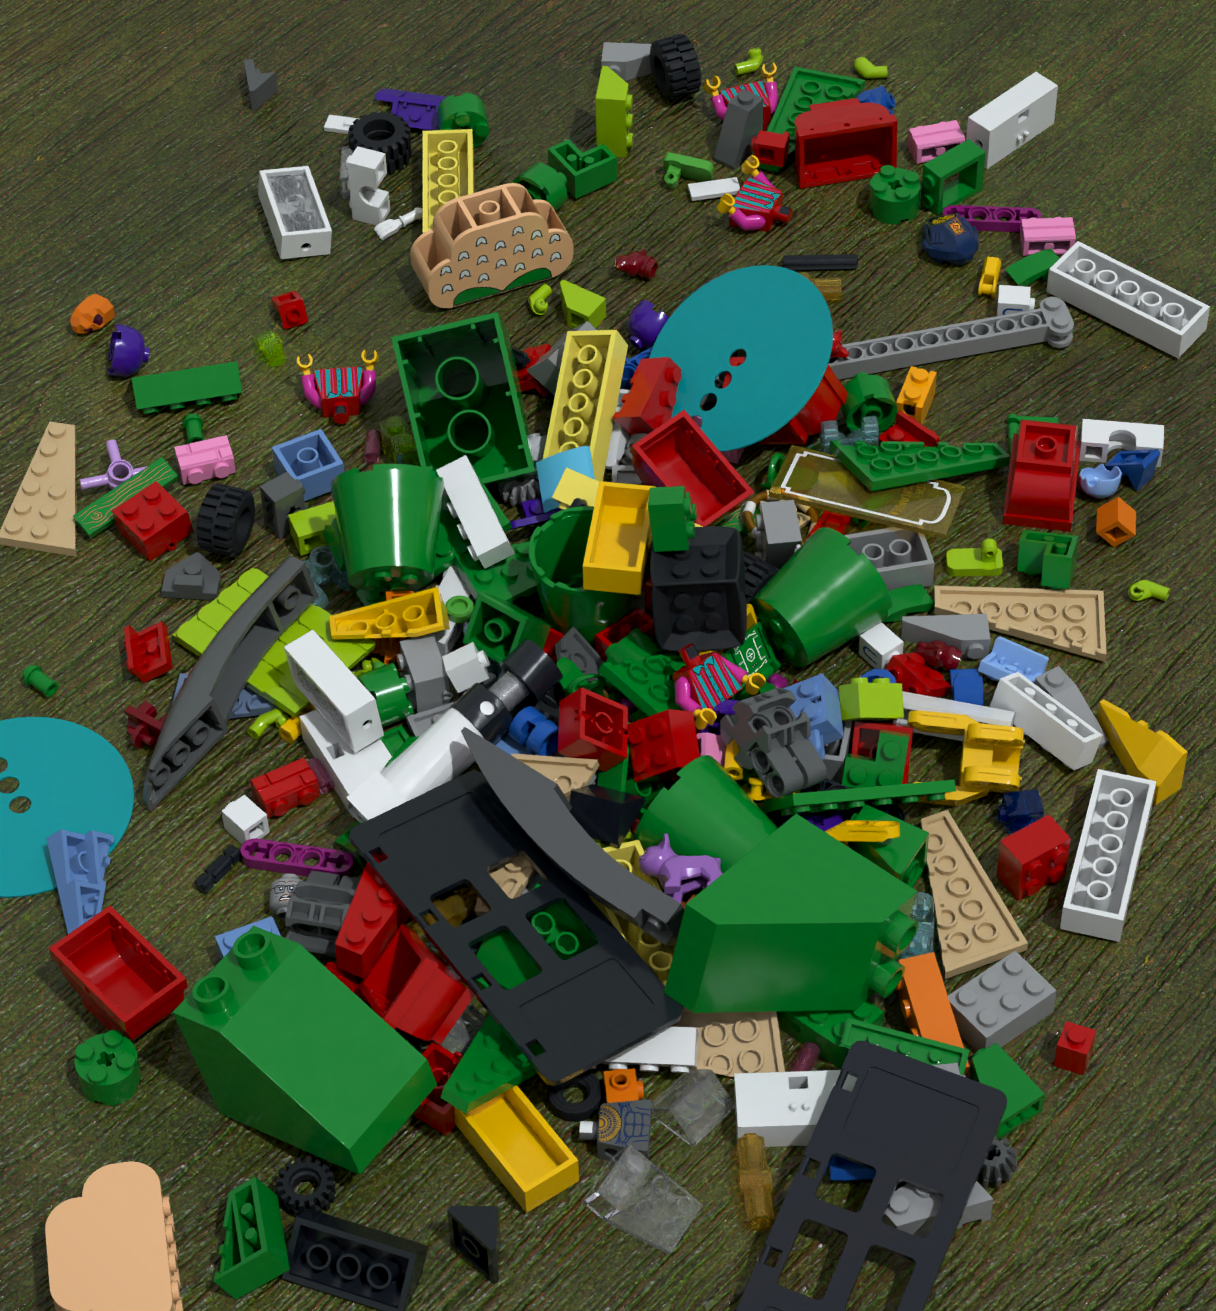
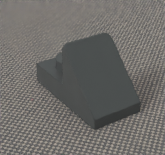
M253 59L244 60L245 76L251 108L256 110L277 92L276 73L261 74L260 68L255 69Z

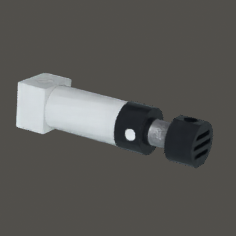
M526 638L501 661L500 667L505 675L499 681L495 682L489 689H486L479 683L472 685L450 706L448 711L382 772L374 771L348 795L345 808L358 822L363 823L459 777L475 762L461 730L466 727L495 745L509 732L510 724L513 721L510 712L515 709L516 705L526 697L537 703L562 680L563 675L554 661L537 644Z

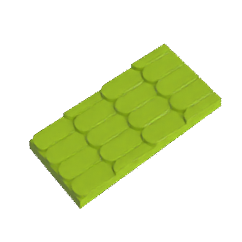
M254 568L244 572L235 583L224 589L211 603L202 607L199 613L192 619L183 623L172 634V640L200 657L225 622L269 576ZM311 603L264 655L245 686L295 718L311 703L293 682L284 646L314 630L350 670L376 648V642L370 638L332 639L329 616L332 615ZM306 677L301 679L307 688L311 686Z

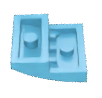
M589 446L560 452L536 462L544 513L560 510L558 508L559 503L552 496L566 467L595 480Z

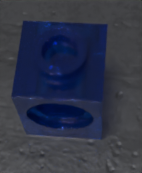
M1038 789L1003 793L1002 805L997 807L999 822L1005 824L1007 834H1013L1044 817V809Z

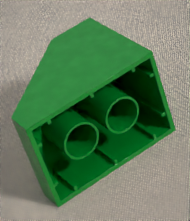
M498 312L391 337L421 467L435 471L436 477L439 478L437 469L466 455L485 487L537 475L509 334Z
M795 814L686 904L664 993L693 1013L857 1010L875 992L886 998L900 983L905 967L897 962L896 959L898 954H901L910 945L919 927V923L910 917L918 891L798 814Z
M252 926L248 932L237 938L233 948L207 976L196 982L192 992L173 1011V1015L220 1114L359 1175L437 1086L428 1060L301 944L256 926Z

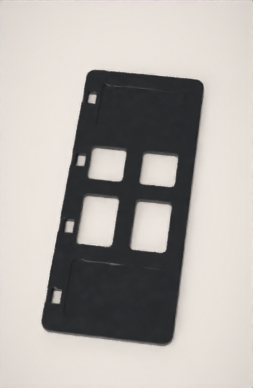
M469 771L351 829L350 842L354 848L371 865L375 874L410 917L418 923L427 938L465 985H468L474 992L478 1001L517 1049L530 1061V1065L545 1083L552 1086L560 1085L677 1023L682 1018V1005L664 993L665 985L582 888L563 873L533 842L501 802L483 773ZM380 852L386 860L378 863L372 854ZM518 856H524L546 883L512 899L505 894L488 871ZM462 884H467L490 911L459 927H453L431 900ZM556 902H563L598 944L567 960H562L526 918ZM429 913L436 920V923L430 926L423 918V916ZM502 930L507 931L541 971L537 976L509 990H505L499 985L469 948ZM481 977L489 985V987L483 990L475 982V980ZM535 1043L543 1051L537 1057L528 1048Z
M857 1041L852 1044L736 1311H847V1303L868 1253L875 1247L915 1263V1268L897 1311H923L1006 1110V1095L999 1089L867 1041ZM848 1075L857 1077L852 1092L842 1089ZM833 1157L844 1158L873 1169L876 1172L859 1212H851L816 1197V1193ZM810 1161L820 1164L814 1179L804 1176ZM899 1182H908L940 1194L943 1197L930 1232L925 1238H920L888 1226L882 1221ZM806 1222L817 1224L843 1234L848 1238L826 1293L820 1300L810 1298L778 1284L800 1230ZM772 1250L782 1253L776 1268L766 1265Z

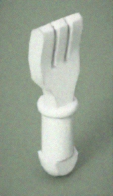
M417 207L413 211L399 216L397 220H385L375 226L374 230L381 240H385L397 233L400 228L406 227V225L417 219L420 220L423 217V209Z

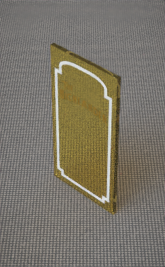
M792 445L768 492V497L794 500V503L946 539L962 496L965 493V486L934 479L928 482L907 484L903 487L896 486L880 491H870L835 455Z

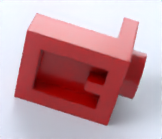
M296 291L271 298L273 308L280 314L284 329L308 322L303 298Z

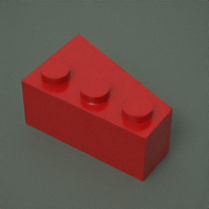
M669 357L641 359L630 381V384L633 386L629 394L623 395L621 401L624 404L620 412H615L613 419L630 435L635 433L649 434L670 420L673 406L676 404L678 383L681 380L682 369Z

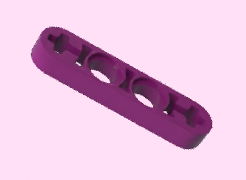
M950 205L945 207L942 215L959 213L961 217H967L966 220L971 226H976L977 231L1020 232L1021 219H1039L1042 217L1037 209L1022 207ZM980 216L985 219L979 221L973 219V217ZM1006 217L1010 221H1000L998 218Z
M257 838L245 841L240 850L243 864L252 869L307 877L314 870L339 874L340 881L344 875L352 877L354 874L353 857L345 851ZM254 851H259L255 853V856H250ZM282 853L291 856L285 862H279L275 859L276 856ZM314 857L320 860L315 866L304 864L308 858ZM340 863H344V864H345V865H342L341 869L336 868V867H339V866H340Z

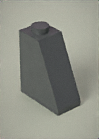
M742 89L728 102L714 155V162L735 171L754 152L751 151L752 139L754 136L757 137L759 130L763 131L762 97Z

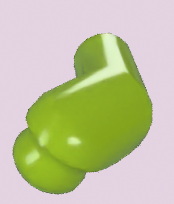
M760 48L750 49L748 52L750 58L747 61L734 64L737 76L755 72L759 69L764 60Z
M858 57L854 61L855 70L863 78H887V66H874L865 57Z
M543 284L529 296L528 302L534 314L543 315L546 313L548 302L545 303L544 300L552 294L550 286Z
M1148 580L1134 583L1128 590L1129 597L1134 601H1141L1150 597L1166 601L1170 594V588Z
M275 708L259 715L247 729V733L253 739H259L273 722L280 728L290 717L282 709Z

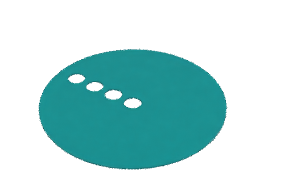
M769 265L745 267L725 273L706 283L692 293L673 312L660 331L649 357H669L682 369L681 380L678 383L676 404L673 406L671 418L683 410L691 418L694 416L701 417L702 426L700 429L720 452L738 450L774 434L800 412L819 386L827 369L833 345L832 318L826 300L817 287L803 275L784 267ZM737 350H745L747 354L745 361L739 366H731V355ZM723 372H730L732 375L730 384L722 389L716 388L715 380L717 376ZM708 394L716 395L717 403L714 408L709 411L701 410V400Z
M18 717L1 720L0 758L4 759L8 766L5 771L0 773V782L6 778H14L18 780L19 787L12 793L0 792V898L37 895L57 889L46 840L47 837L62 829L85 835L93 830L114 835V843L109 847L108 856L116 848L124 836L132 817L134 807L133 780L127 764L117 749L105 738L87 727L74 722L49 717ZM24 797L30 800L31 806L26 812L14 813L10 810V803L14 799Z

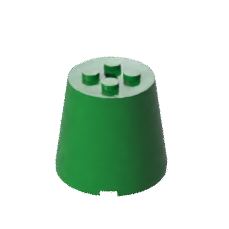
M407 464L373 465V470L359 472L358 468H354L337 475L331 482V491L349 584L365 591L389 592L410 591L431 583L434 576L444 491L443 478H437L435 471Z
M580 506L554 513L550 516L548 522L535 529L529 542V560L546 623L562 634L575 627L592 647H595V634L631 613L635 594L583 589V562L594 507Z
M828 527L817 529L750 601L758 620L764 626L772 649L784 660L800 668L811 664L885 621L891 615L888 612L892 607L891 597L877 569L864 553L858 556L848 546L851 544V540Z
M703 755L691 761L677 773V777L680 779L669 790L665 787L662 788L640 820L633 841L639 840L645 852L648 847L659 845L664 833H668L670 846L675 854L678 856L708 855L713 858L718 857L721 859V872L724 873L778 828L716 759L710 755Z

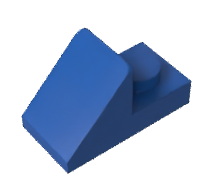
M1158 449L1119 451L1104 467L1109 471L1115 466L1119 467L1122 476L1128 475L1135 491H1138L1152 478L1160 452Z
M978 669L950 670L949 678L950 686H952V700L983 706V678L979 676Z

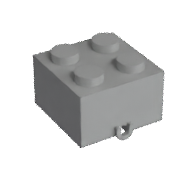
M433 633L400 641L401 653L396 656L399 669L403 672L398 673L399 678L405 677L410 692L406 694V697L416 714L451 703L450 699L453 697V692L450 691L449 677L445 671L444 662Z

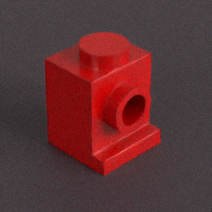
M759 130L757 137L754 136L751 143V151H754V156L759 159V163L783 167L789 154L790 132L785 131L784 134Z

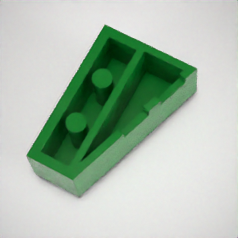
M257 1177L229 1191L223 1228L227 1231L225 1243L219 1247L218 1254L222 1257L220 1272H215L214 1282L237 1300L290 1270L278 1196Z

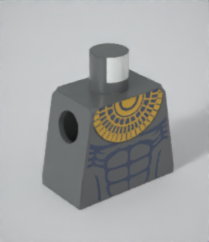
M652 1100L624 1101L600 1105L599 1122L580 1121L579 1139L597 1141L598 1158L602 1160L648 1168Z

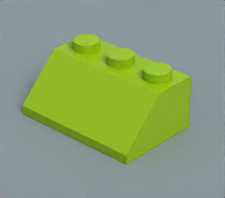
M602 66L595 98L597 146L604 144L616 157L626 158L628 148L633 147L634 133H629V129L633 127V114H629V110H632L633 95L629 94V84L608 66Z

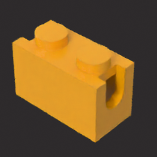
M911 366L896 402L897 411L907 414L906 410L908 405H910V412L915 414L907 415L923 425L935 396L937 372L930 371L928 374L925 369H917V367Z

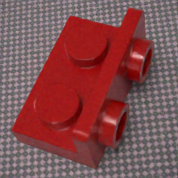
M899 411L896 414V424L877 437V445L880 446L882 441L924 442V447H937L940 437L934 431L917 422L913 417Z

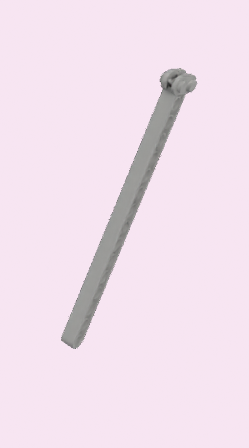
M1048 297L1041 301L1039 309L843 344L842 346L849 351V356L846 358L832 357L829 359L828 365L838 379L854 377V375L860 372L872 374L1045 341L1053 347L1064 348L1069 346L1073 340L1074 322L1063 300L1057 297ZM726 372L717 376L715 380L716 388H723ZM706 395L701 400L700 405L717 402L716 395Z

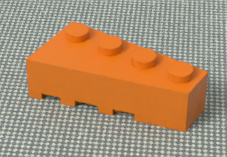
M934 952L898 960L905 967V972L894 991L910 1034L964 1048ZM967 1059V1063H966V1067H965V1072H964L965 1077H966L967 1072H968V1069H969V1067H970V1066H969V1063H968V1059Z

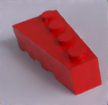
M372 854L378 863L386 860L381 854ZM368 862L335 942L337 968L363 979L369 973L401 924H405L410 918V915L375 874Z

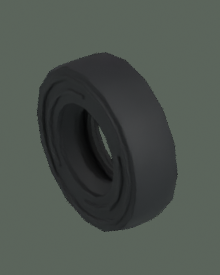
M587 1070L560 1085H548L547 1100L550 1109L557 1117L565 1121L580 1122L588 1120L598 1112L603 1101V1088L598 1077L593 1072ZM571 1086H580L586 1090L587 1097L580 1103H570L564 1099L563 1093Z

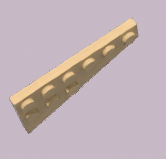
M49 422L0 529V545L77 557L76 522L73 518V515L77 513L75 425Z
M966 586L934 587V614L936 615L987 614L989 630L1106 662L1103 591Z
M511 753V756L557 783L569 803L571 790L588 786L600 766L598 760ZM518 856L488 871V873L509 898L514 899L521 896L536 869L524 856ZM478 897L474 910L477 917L490 911Z
M945 810L922 818L920 828L929 832L926 865L944 978L947 979L1001 960L1014 951L1017 953L1026 951L1028 947L1027 940L949 811Z
M682 1007V1018L677 1023L671 1025L672 1027H695L699 1030L698 1068H690V1070L733 1078L734 1074L786 1072L777 1011L693 1013L686 1007Z

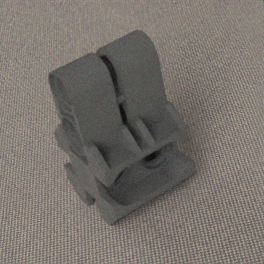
M780 687L736 702L732 707L736 714H727L720 720L721 738L724 743L728 745L734 739L741 749L734 757L738 765L751 770L755 769L769 793L775 798H780L822 783L827 777V768L809 740L811 736L809 717L805 712H802L796 718L790 709V706L797 700L792 691Z
M312 870L306 882H298L296 895H291L289 899L285 926H290L286 939L301 944L312 955L336 959L335 942L361 878L344 875L340 881L339 874Z

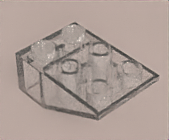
M630 1144L613 1156L582 1201L583 1204L605 1222L667 1254L672 1253L703 1206L701 1202Z

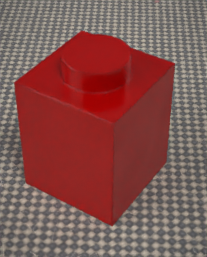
M1066 1021L1057 1043L1054 1066L1084 1076L1093 1053L1096 1030Z

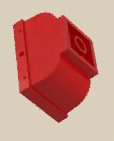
M858 98L809 105V111L795 118V170L800 189L871 178L885 165H892L897 168V119L894 114L890 115L887 108L880 104L860 103Z
M730 357V365L739 366L745 361L746 357ZM829 365L816 391L800 412L781 429L757 442V444H806L808 435L823 432L833 424L840 406L846 403L847 391ZM726 372L723 388L727 387L732 380L730 372Z
M685 410L637 441L630 448L629 452L632 454L633 468L645 486L656 487L685 486V492H690L692 504L696 503L697 521H694V523L703 527L715 526L742 507L754 494L752 488Z
M1020 420L1017 434H1013L1002 524L1071 532L1081 441H1078L1077 425Z
M111 905L49 948L51 958L58 964L69 984L82 997L83 1005L109 1031L117 1030L131 1042L170 1015L184 1000V990L188 988L186 978Z
M403 923L359 985L374 1012L394 1030L398 1028L422 1040H434L440 1045L475 996L474 992L468 985H465L452 967L434 950L422 942L414 930Z

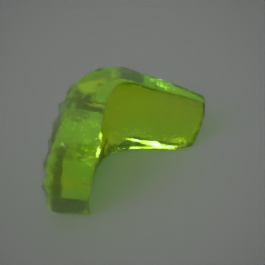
M263 331L254 336L253 341L255 345L260 348L272 367L280 366L285 362L282 340L277 331Z

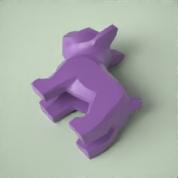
M664 833L659 845L648 847L638 859L641 874L659 879L664 893L679 903H682L683 894L700 887L705 889L723 874L720 868L721 859L718 857L713 858L708 855L678 856L671 849L668 833Z

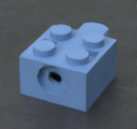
M821 673L783 689L792 691L797 699L790 706L796 718L802 712H805L809 717L811 732L809 740L823 760L825 758L824 745L844 738L839 692Z

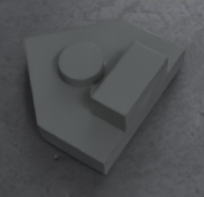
M197 551L166 570L161 590L162 597L214 600L219 595L222 581L221 573Z
M575 627L569 629L555 644L557 661L562 657L571 660L582 671L583 675L600 674L598 672L602 663H606ZM590 678V679H587V682H588V683H591V682H593V681H595V680H598V679H597V678Z

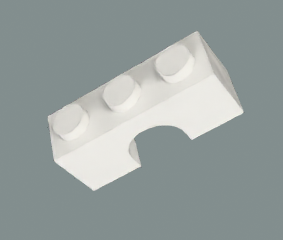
M357 146L353 154L348 156L345 165L349 177L347 188L350 190L351 197L349 207L352 208L353 220L377 226L385 220L390 212L389 192L378 189L379 184L387 174L386 155L382 152Z
M1083 419L1079 461L1106 463L1108 452L1117 448L1128 451L1158 449L1160 456L1156 467H1161L1164 425Z

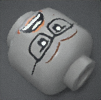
M283 874L280 879L273 881L270 885L269 908L281 920H285L291 895H296L298 882L303 881L299 879L298 875Z

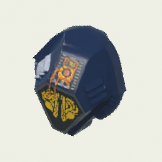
M959 213L936 216L926 220L927 224L923 225L922 247L933 261L941 264L947 261L956 265H962L973 259L974 254L979 249V236L976 226H971Z

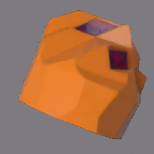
M98 294L86 297L71 315L70 324L72 330L76 333L84 334L102 328L114 318V306L108 299Z

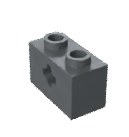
M285 472L260 486L265 524L279 539L290 534L288 515L307 509L303 494H305L303 484L300 480H295L288 472Z

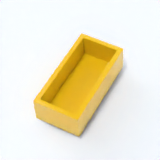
M599 481L583 562V589L641 595L652 535L648 511L649 490L656 486Z
M517 1085L467 1114L454 1107L456 1126L526 1213L579 1181L578 1159Z

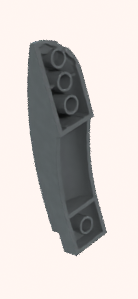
M288 556L225 622L190 671L165 719L150 760L143 787V801L146 810L149 812L162 801L229 731L226 726L227 721L248 679L281 634L318 597L316 588L303 561Z
M464 727L461 733L488 783L517 823L542 852L572 881L601 904L668 947L675 946L684 914V908L681 903L637 877L608 855L571 815L569 811L572 809V806L557 783Z

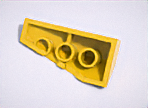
M438 587L329 616L332 639L420 637L450 629L447 608Z
M1104 699L1101 700L1098 707L1097 721L1127 774L1157 781L1153 804L1156 806L1180 790L1188 752L1167 733L1161 730L1155 733L1148 729V723L1145 721L1135 722L1131 720L1128 712Z

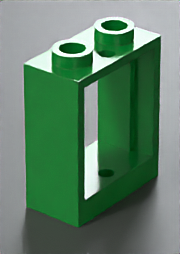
M968 139L923 164L921 203L924 207L938 216L945 207L957 205L982 191L986 152ZM959 172L957 180L944 186L945 179Z

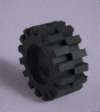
M300 1157L296 1158L295 1165H292L290 1161L286 1163V1170L281 1168L279 1177L276 1179L277 1194L281 1208H285L289 1216L294 1212L295 1218L307 1209L322 1212L321 1209L323 1208L327 1212L330 1209V1203H334V1194H336L334 1176L332 1171L330 1172V1167L327 1164L322 1165V1160L318 1158L315 1163H312V1157H306V1162L302 1163ZM312 1181L318 1185V1189L309 1195H299L294 1192V1187L301 1182Z

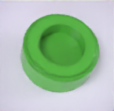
M454 596L445 604L450 621L464 623L470 620L474 609L470 598Z

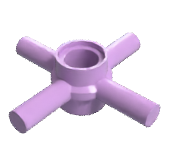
M109 440L106 442L111 464L106 474L79 479L81 490L108 485L110 490H113L147 466L133 469L128 461L121 460L117 441ZM117 475H123V476H125V478L119 479V478H116L115 476H117Z

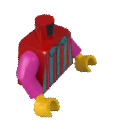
M772 63L773 72L771 73L766 72L765 64H763L761 76L766 79V83L760 80L719 90L718 93L717 89L721 83L719 77L714 76L712 78L714 86H711L709 80L706 79L703 88L705 92L712 95L710 100L716 116L724 121L728 102L744 89L763 98V131H765L767 125L771 122V115L775 113L779 100L777 84L773 80L777 70L776 64Z
M750 155L741 165V170L744 174H751L753 177H747L735 198L725 193L720 198L717 209L722 214L729 213L730 226L740 227L744 231L758 230L767 232L770 231L776 220L789 223L793 209L782 206L783 193L769 182L762 171L757 170L759 159L754 155Z
M363 350L361 357L366 365V370H364L363 366L315 369L313 374L310 372L313 362L312 356L308 354V365H302L298 356L296 364L297 368L303 373L301 381L305 398L315 408L321 409L324 417H333L334 421L338 424L347 423L349 416L361 413L362 405L367 404L375 393L376 371H374V366L379 361L377 352L374 350V358L372 360H366V350Z
M694 643L678 651L685 666L673 674L675 702L682 710L693 712L694 718H696L695 726L698 729L702 730L705 729L707 724H714L717 716L713 708L721 701L729 699L743 689L741 686L743 683L746 684V691L751 695L757 694L759 687H764L766 679L762 674L753 673L749 677L747 671L716 652L699 655Z

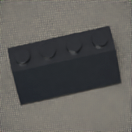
M307 1209L295 1218L287 1252L290 1270L282 1274V1279L382 1311H406L422 1277L429 1246L316 1210Z

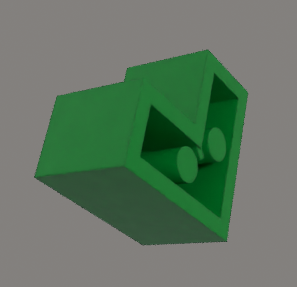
M568 139L548 148V165L565 175L567 179L566 189L575 199L618 180L617 157L604 144L582 153Z
M685 486L650 488L648 511L654 552L689 550L690 539L695 538L694 521H697L696 503L692 504L690 492H685Z
M1023 530L1019 540L1017 571L1031 576L1042 574L1041 586H1048L1053 590L1069 589L1076 569L1079 536Z
M881 729L876 758L848 753L845 760L842 785L851 788L903 784L910 734Z

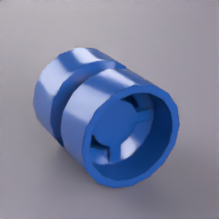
M528 706L514 717L509 727V736L522 747H526L532 755L553 756L558 751L559 726L553 721L547 720L546 716L535 707Z

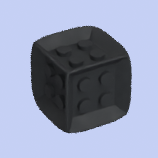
M723 526L695 527V538L690 539L689 550L654 552L652 540L650 561L651 601L655 636L660 649L678 652L681 648L694 643L697 651H714L743 645L747 629V604L744 594V553L739 530Z

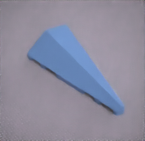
M61 829L46 838L68 934L101 912L106 887L104 874L106 867L110 865L111 858L108 857L110 845L114 843V835L93 830L84 835Z

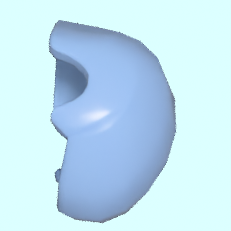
M1100 464L1096 468L1087 467L1081 469L1079 473L1078 486L1085 494L1097 499L1107 498L1115 494L1118 489L1122 472L1117 466L1109 471L1104 467V464Z

